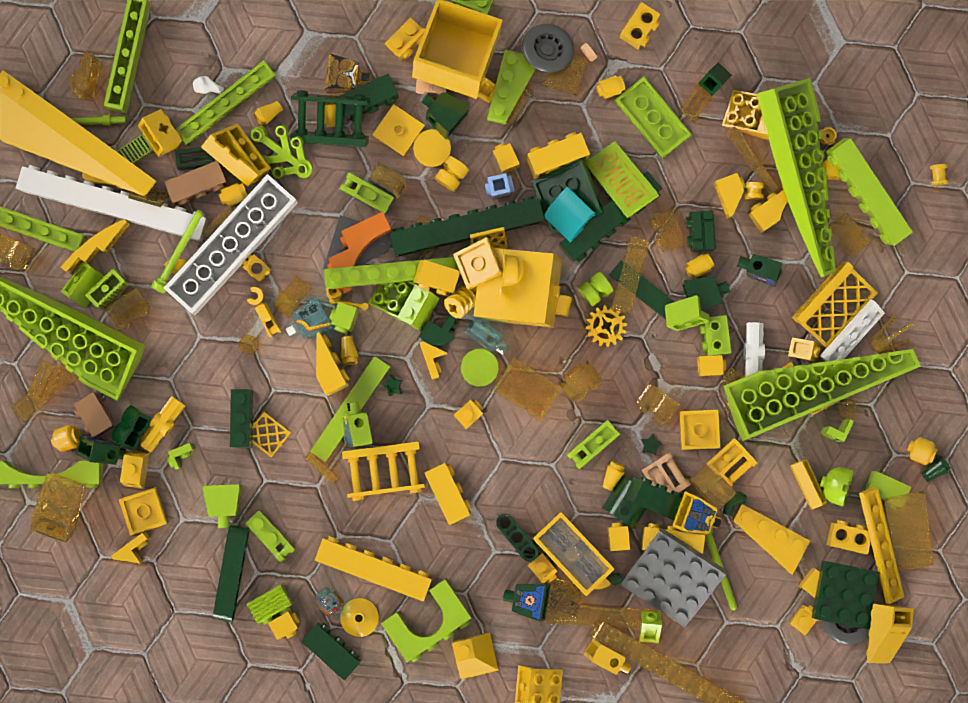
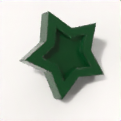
M392 374L389 375L388 382L383 384L388 390L389 397L394 393H403L400 387L403 380H396Z
M654 434L648 439H641L644 445L642 453L651 452L656 456L657 448L662 443L656 441Z

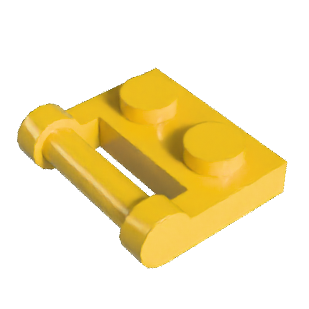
M735 438L706 463L728 489L734 486L733 483L751 466L754 467L757 464L756 460ZM744 457L746 461L727 478L724 474Z

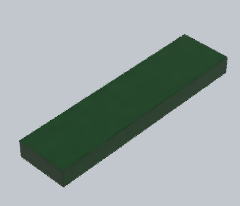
M620 260L609 276L666 320L665 305L674 303V301Z

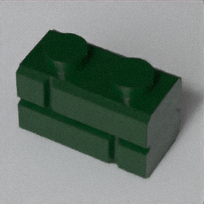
M713 211L690 212L689 217H686V228H690V236H687V246L691 247V252L714 251L716 249Z

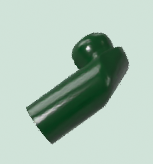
M735 492L726 498L722 514L732 516L734 506L740 503L744 504L747 496L742 492Z

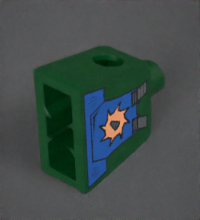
M753 254L751 259L740 256L737 267L747 270L746 275L774 287H776L782 271L781 262ZM755 266H761V267H762V268L759 269V270L754 269Z
M86 436L79 437L76 455L89 462L114 465L117 464L118 459L123 460L124 454L127 453L125 448H120V445L112 441Z
M516 584L515 591H504L503 601L513 603L512 611L536 621H545L551 584Z

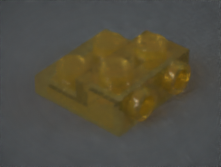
M84 52V56L80 59L81 70L74 69L73 75H70L69 86L73 90L72 94L77 95V98L81 100L95 98L100 61L91 52Z

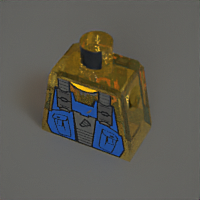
M380 162L376 164L367 179L368 182L397 199L407 185V181L401 174Z

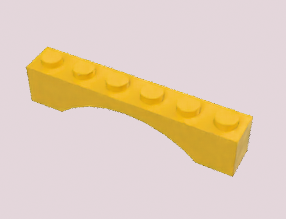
M828 159L822 161V167L826 169V179L839 180V171L836 166H832ZM784 188L778 194L775 191L767 196L768 201L764 204L759 202L750 208L752 212L748 216L760 233H763L780 221L783 209L788 201Z

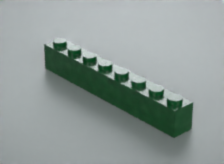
M531 196L523 198V202L515 203V201H509L504 203V206L498 208L497 205L488 206L485 211L481 212L475 209L468 211L467 215L453 214L448 216L449 219L442 221L441 218L430 220V223L425 225L422 222L411 225L412 228L404 229V227L392 229L393 232L390 233L394 256L396 258L471 240V234L504 227L506 232L543 223L544 216L539 198L534 199Z

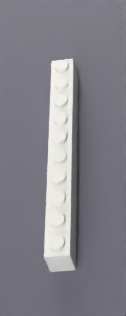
M29 165L28 168L22 166L16 189L21 192L117 219H124L128 222L181 237L195 214V211L193 214L186 212V209L175 206V209L169 208L168 204L157 201L156 204L149 202L150 199L147 200L146 197L139 196L138 199L133 198L130 195L131 193L120 191V194L115 193L113 188L102 186V188L94 187L95 183L84 180L83 183L76 182L77 178L66 175L65 178L58 177V173L50 170L44 173L40 171V168ZM205 214L201 217L190 239L203 242L209 222L208 219L204 218Z

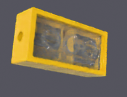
M562 512L533 538L536 544L585 596L614 570L610 563Z

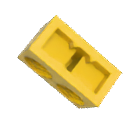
M641 2L619 38L639 50L641 45L645 47L651 38L648 36L651 30L655 31L661 23L659 21L661 14ZM649 16L652 21L650 23L643 22L642 17ZM637 31L641 34V37L636 39L631 33Z
M837 520V524L831 523L826 545L868 555L871 540L866 526L856 524V528L849 527V522ZM839 529L844 531V537L841 540H838L836 537V532ZM860 533L863 536V541L857 544L855 537Z

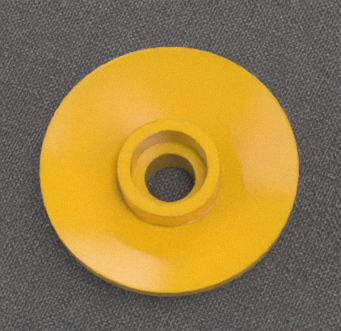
M355 598L347 602L342 608L340 621L348 634L355 637H363L375 630L379 621V614L376 606L371 601L364 598ZM358 614L363 617L360 622L355 619Z

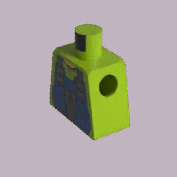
M358 402L347 403L348 414L342 415L345 445L356 447L373 444L367 413L360 412Z

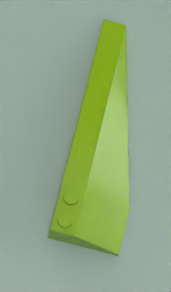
M807 78L757 93L774 160L790 208L820 276L825 277L836 272L834 249L833 246H830L832 229H828L827 218H830V209H826V200L829 199L826 169L822 167L824 150L820 149L822 131L818 129V122H821L811 79Z
M0 276V311L6 315V318L10 322L17 324L19 329L42 349L45 348L49 351L56 361L62 362L69 372L75 373L82 383L118 401L140 363L146 345L73 308Z
M908 349L758 371L723 387L735 426L741 440L745 441L921 367L914 350Z

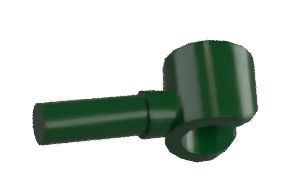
M612 571L609 574L610 582L613 585L622 583L620 573L613 574Z

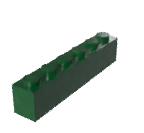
M647 171L643 176L659 195L657 198L661 196L659 192L662 190V187ZM613 200L603 207V213L592 217L583 226L584 229L572 242L565 238L559 243L558 246L572 263L576 260L578 263L587 256L586 252L592 248L594 251L602 244L600 240L605 236L610 238L617 232L615 230L616 227L620 224L624 226L631 220L630 217L627 218ZM646 206L636 212L637 215L640 212H642L646 208Z

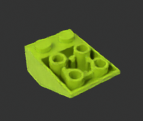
M406 281L378 284L368 304L422 332L440 298L432 292L418 288V285Z

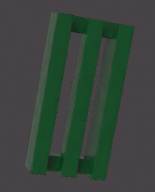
M202 147L175 150L178 170L202 167L214 162L215 159L210 154L180 158L182 154L205 152ZM202 159H210V160H211V161H204V162L181 164V162H186V161H194V160H202Z

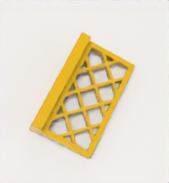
M841 262L836 268V272L830 274L791 318L796 323H799L826 349L878 292L853 269L849 262ZM850 274L855 277L856 286H846V278ZM847 288H856V299L847 300ZM860 288H866L871 294L866 299H860ZM836 289H843V300H834L833 292ZM835 302H843V313L834 314ZM847 302H856V310L853 313H847ZM823 303H830V314H821ZM830 316L829 328H821V317ZM834 316H843V325L841 327H834ZM811 317H817V328H810L806 322ZM821 330H831V338L827 342L821 338Z

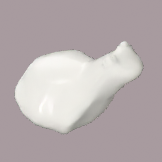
M200 76L193 81V89L197 93L215 92L221 94L224 90V87L216 84L207 76Z

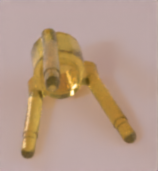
M894 314L878 333L872 336L871 346L878 354L908 343L909 339L889 346L891 340L912 327L914 322L904 326L888 338L885 335L881 337L882 333L897 317Z

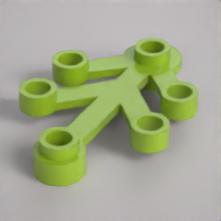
M280 125L275 130L276 135L280 137L282 147L268 137L265 127L257 126L252 129L251 138L255 142H262L278 154L273 156L262 155L268 165L286 161L293 165L286 168L281 166L272 170L274 178L279 179L284 175L297 174L301 178H307L313 173V165L305 157L304 140L300 136L291 139V146L296 149L297 158L292 155L287 126ZM280 128L284 130V134L280 133ZM256 132L259 133V135H260L259 138L256 136V134H255ZM295 139L299 141V146L295 144ZM301 166L305 167V172L302 171ZM277 169L280 170L281 175L277 174Z

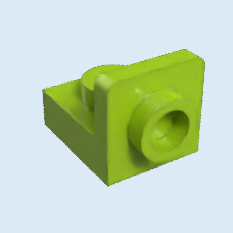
M193 443L185 444L168 452L169 456L167 459L171 467H174L175 470L182 468L178 457L180 456L181 459L191 456V451L195 450Z
M642 611L639 642L659 643L662 628L661 613Z

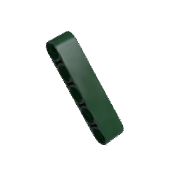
M229 526L213 619L233 622L248 544L249 528Z

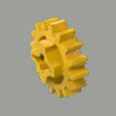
M604 305L601 311L597 307L595 309L596 314L590 313L592 319H586V322L590 324L585 327L586 330H590L587 336L594 337L592 343L599 341L600 347L603 343H605L606 347H609L610 342L616 345V339L620 341L623 339L620 334H626L623 327L627 326V323H622L625 316L620 317V310L614 312L613 306L607 310L606 305ZM605 314H610V315L614 316L615 318H613V319L607 318V317L605 316ZM598 318V327L593 328L594 320ZM603 321L606 324L610 323L609 331L601 328ZM619 324L618 332L615 335L614 327ZM604 334L608 339L600 338L597 335Z

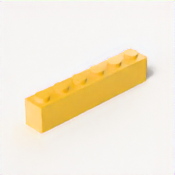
M328 536V539H322L315 561L424 602L432 581L429 573L419 570L418 573L411 570V566L403 563L398 566L393 564L394 560L384 556L382 559L374 557L376 554L369 550L361 552L356 550L357 546L346 543L345 546L338 543L339 539Z

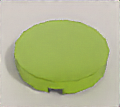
M474 349L468 352L463 357L461 363L463 378L470 385L476 387L491 384L499 371L496 357L485 349Z

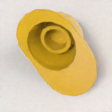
M503 250V275L498 297H500L501 287L516 284L520 281L524 272L523 258L506 255L505 250Z

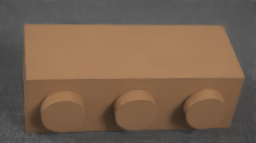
M218 161L164 182L172 203L175 206L179 205V207L189 204L191 199H202L207 196V193L211 191L219 192L226 185H229Z

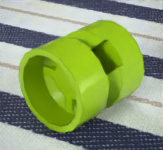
M600 271L590 278V282L585 281L577 287L591 307L600 302L601 297H606L614 291Z

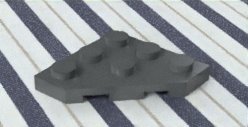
M340 215L323 270L329 269L327 266L330 263L328 258L349 249L348 247L344 248L340 237L343 236L341 231L361 221ZM391 232L372 242L361 254L356 266H361L388 252L391 247Z

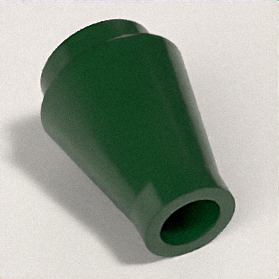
M943 456L936 457L921 474L929 482L947 474L951 467Z

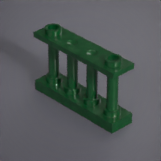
M297 90V93L291 95V100H298V128L290 134V141L292 138L300 136L303 138L304 143L366 147L369 144V136H364V133H362L363 105H367L370 102V98H365V95L354 94L353 97L308 94L306 90ZM306 101L317 102V129L315 132H310L306 129ZM325 102L336 103V127L333 133H326V130H324ZM344 104H355V123L352 135L345 134L343 131Z

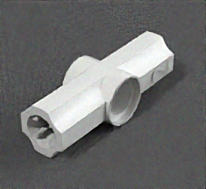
M746 323V343H744L743 358L745 360L744 377L762 371V363L765 358L763 323Z

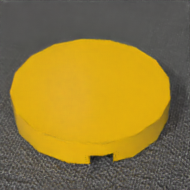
M430 129L423 131L417 136L414 141L413 150L415 158L420 164L430 168L439 167L450 156L451 145L448 138L445 139L437 130Z

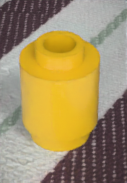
M616 75L598 81L599 85L596 86L599 97L602 96L604 99L621 94L625 90L622 77H617Z
M236 183L221 189L222 193L218 194L222 205L227 204V207L242 202L248 196L243 183L239 185Z
M701 254L686 263L685 271L689 278L697 279L710 272L711 268L715 267L708 254Z

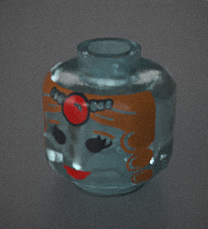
M325 587L317 593L315 604L324 615L336 616L342 612L344 598L335 588Z

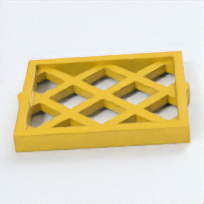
M504 227L470 235L471 245L474 244V239L480 241L487 236H491L490 242L493 244V248H508ZM494 238L499 239L497 242L492 241Z
M263 412L252 426V429L256 428L257 435H252V438L257 437L258 444L254 440H252V443L272 458L291 432L267 413ZM264 417L265 424L258 425L260 419ZM267 417L274 423L268 424ZM275 425L276 432L269 433L268 426ZM278 426L282 428L284 431L278 432ZM259 427H266V434H259ZM279 434H286L285 438L279 441ZM276 435L277 442L270 443L269 436ZM267 436V443L261 444L260 437ZM277 444V448L274 452H271L270 445ZM267 445H268V451H266V450H265L263 447H261V446H267Z

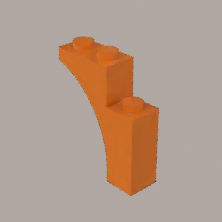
M384 213L376 214L342 230L343 236L340 237L344 248L348 247L349 249L328 258L330 262L327 264L328 268L356 266L361 254L372 242L392 232ZM352 287L338 288L339 292L344 291L345 295L353 292Z

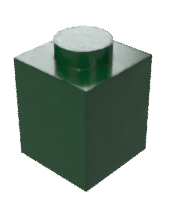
M718 62L698 84L713 96L728 81L732 74Z

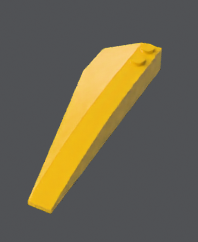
M4 70L1 71V141L71 169L86 173L92 177L102 179L110 184H115L144 197L157 182Z

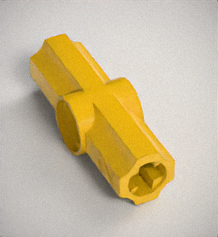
M171 396L163 409L152 418L150 427L142 436L139 445L152 453L162 438L167 436L172 430L175 420L186 405Z

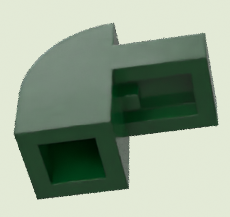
M450 314L442 328L428 320L419 338L436 347L450 344L455 339V336L449 332L451 330L455 331L459 324L458 318Z

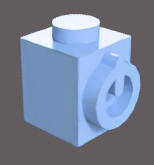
M504 173L487 177L488 183L485 184L487 195L491 194V199L509 196L510 192H514L511 175L507 176Z

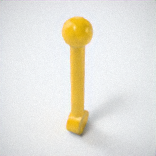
M333 298L329 299V303L332 305L341 302L353 307L362 308L364 311L369 308L367 303L358 304Z

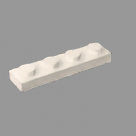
M870 299L824 350L820 357L825 362L844 359L885 314L875 301Z

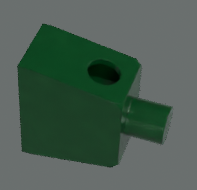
M445 92L441 93L437 99L428 93L422 100V103L428 107L426 119L445 139L464 120L470 109L468 104Z
M715 277L690 279L682 282L686 298L696 295L700 297V307L703 312L722 303L720 295L730 292L727 281L717 284Z

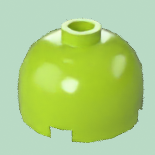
M837 467L830 470L827 477H822L820 487L824 488L823 494L830 503L845 506L849 486L852 482L853 470Z

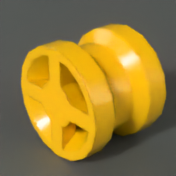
M745 183V188L747 189V193L744 195L745 199H764L762 194L764 183Z

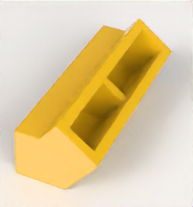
M807 458L790 465L810 509H815L827 503Z

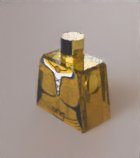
M329 54L325 84L326 93H346L357 88L358 83L366 84L370 82V73L360 72V63L358 61Z

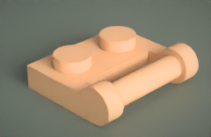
M671 452L641 470L645 478L652 480L651 485L655 487L657 483L668 488L667 492L669 493L672 490L679 493L691 485L673 461ZM666 462L677 479L678 486L675 487L661 464Z

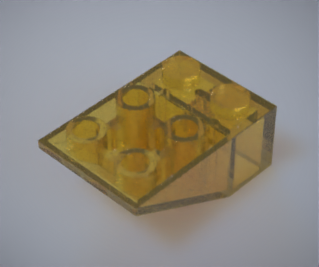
M48 472L33 512L30 530L66 543L76 531L84 484Z

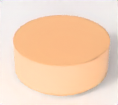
M587 43L581 46V51L590 62L597 58Z

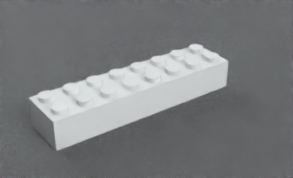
M267 174L168 282L164 289L190 313L196 315L242 265V262L256 250L296 206L297 200Z

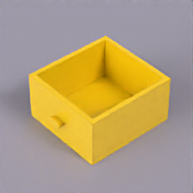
M436 0L414 57L412 77L477 99L500 37L503 20L445 0Z
M493 248L502 272L503 250H505L506 255L523 258V276L516 284L501 287L500 297L498 296L503 273L478 285L473 316L484 321L554 328L557 299L560 296L559 283L562 259L553 253Z

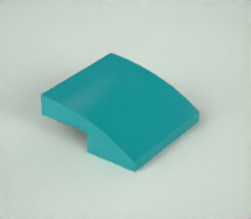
M566 187L548 208L544 217L569 242H572L584 229L583 226L594 216L595 212L569 187Z

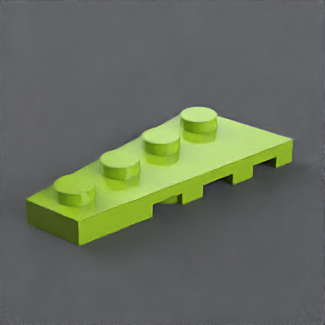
M505 49L487 120L506 124L518 100L524 93L527 84L533 77L536 68L528 63L523 53Z

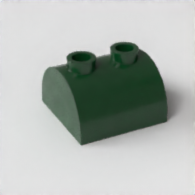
M622 476L602 506V509L634 529L647 508L624 499L631 480Z

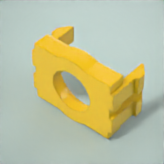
M250 254L247 257L249 260L242 262L243 268L252 277L261 282L270 273L271 269L257 256ZM255 263L262 265V271L259 274L252 272L251 268Z

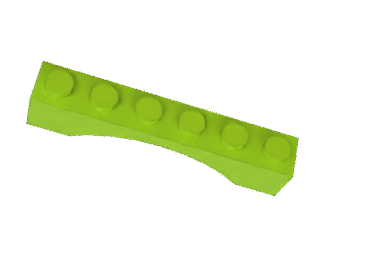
M0 461V488L1 484H8V488H20V484H28V488H39L40 484H47V488H59V484H66V488H78V484H85V488H97V484H103V463L79 461L63 472L39 476L26 473L8 461Z

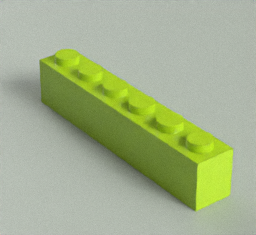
M127 0L104 107L109 111L124 114L128 112L151 9L149 0Z
M843 138L826 151L828 161L832 166H836L839 171L838 176L843 182L848 184L850 194L858 199L860 209L868 214L870 224L875 229H878L880 232L879 237L884 244L895 246L913 233L851 138Z

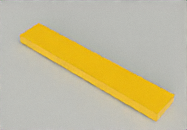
M872 487L860 492L859 495L885 602L891 604L904 598V593L878 487Z

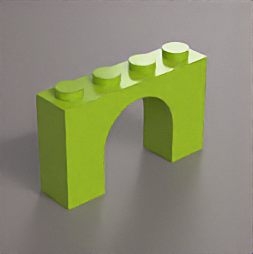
M446 578L429 590L443 612V623L435 633L431 635H418L414 633L398 611L381 623L406 662L410 660L412 662L417 661L422 657L421 653L426 649L428 651L433 650L438 646L437 642L442 638L444 640L449 639L454 635L453 631L458 627L463 629L470 624L469 620L472 616Z

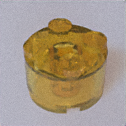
M588 359L584 360L585 365L581 366L579 363L563 376L565 379L563 382L560 380L557 382L571 401L576 400L577 403L586 398L587 395L585 393L592 389L594 391L602 385L600 382L602 377Z

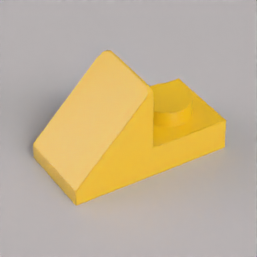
M420 342L432 380L440 378L438 373L442 371L439 362H434V359L448 355V353L425 342Z
M146 532L141 533L111 557L115 560L143 563L144 561L135 549L139 551L148 545L146 541L150 539L149 535Z

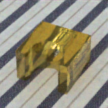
M705 464L689 479V482L705 500L718 510L737 494L711 464Z

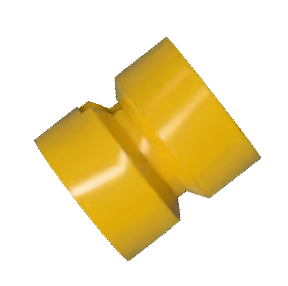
M449 156L443 164L444 169H440L434 179L445 188L455 192L460 185L459 179H464L469 169L454 157Z

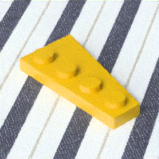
M741 504L732 521L793 575L810 540Z

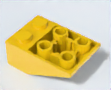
M733 90L722 126L769 140L757 94Z
M318 332L316 378L325 395L330 396L349 386L347 381L350 378L344 369H340L338 364L341 361L335 352H331L329 347L332 344L328 336Z
M873 604L871 628L869 630V647L866 653L867 663H891L912 629L914 608Z

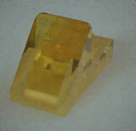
M296 276L285 291H281L273 307L289 318L312 288Z

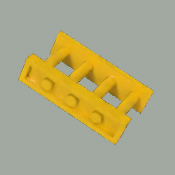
M411 442L343 451V459H347L348 463L350 462L354 492L347 494V497H352L353 501L364 500L365 495L410 490V493L421 492V488H425V484L418 483L415 460L416 450H420V443ZM405 451V455L408 458L411 486L399 487L396 456L397 452ZM386 454V458L389 461L392 488L380 489L377 459L378 455ZM367 456L373 491L361 492L357 461H359V457Z

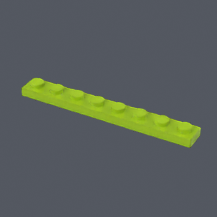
M455 257L426 259L427 261L460 271ZM420 260L324 269L325 288L334 289L414 281Z

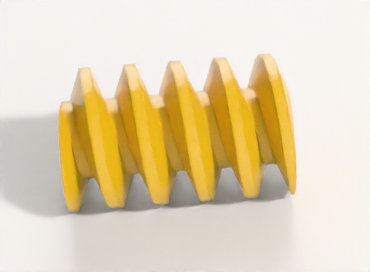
M464 283L445 299V308L453 317L461 318L475 306L477 286L469 290Z

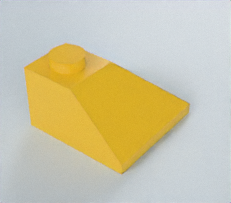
M490 632L452 641L461 679L498 671Z

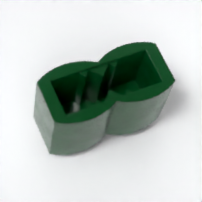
M130 405L124 411L121 422L113 430L111 439L120 446L133 451L140 443L142 434L148 429L151 417L142 410Z

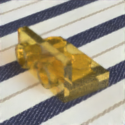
M676 210L654 213L651 225L658 234V237H656L658 248L665 252L684 247L685 243Z

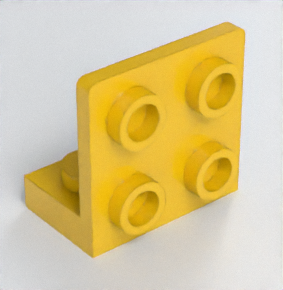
M518 665L515 703H560L563 670L535 669Z

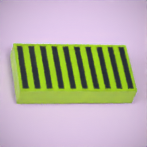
M142 134L119 149L117 153L135 164L154 150Z

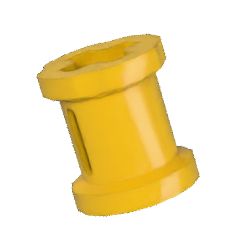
M947 164L930 166L933 174L932 186L949 184L946 176Z

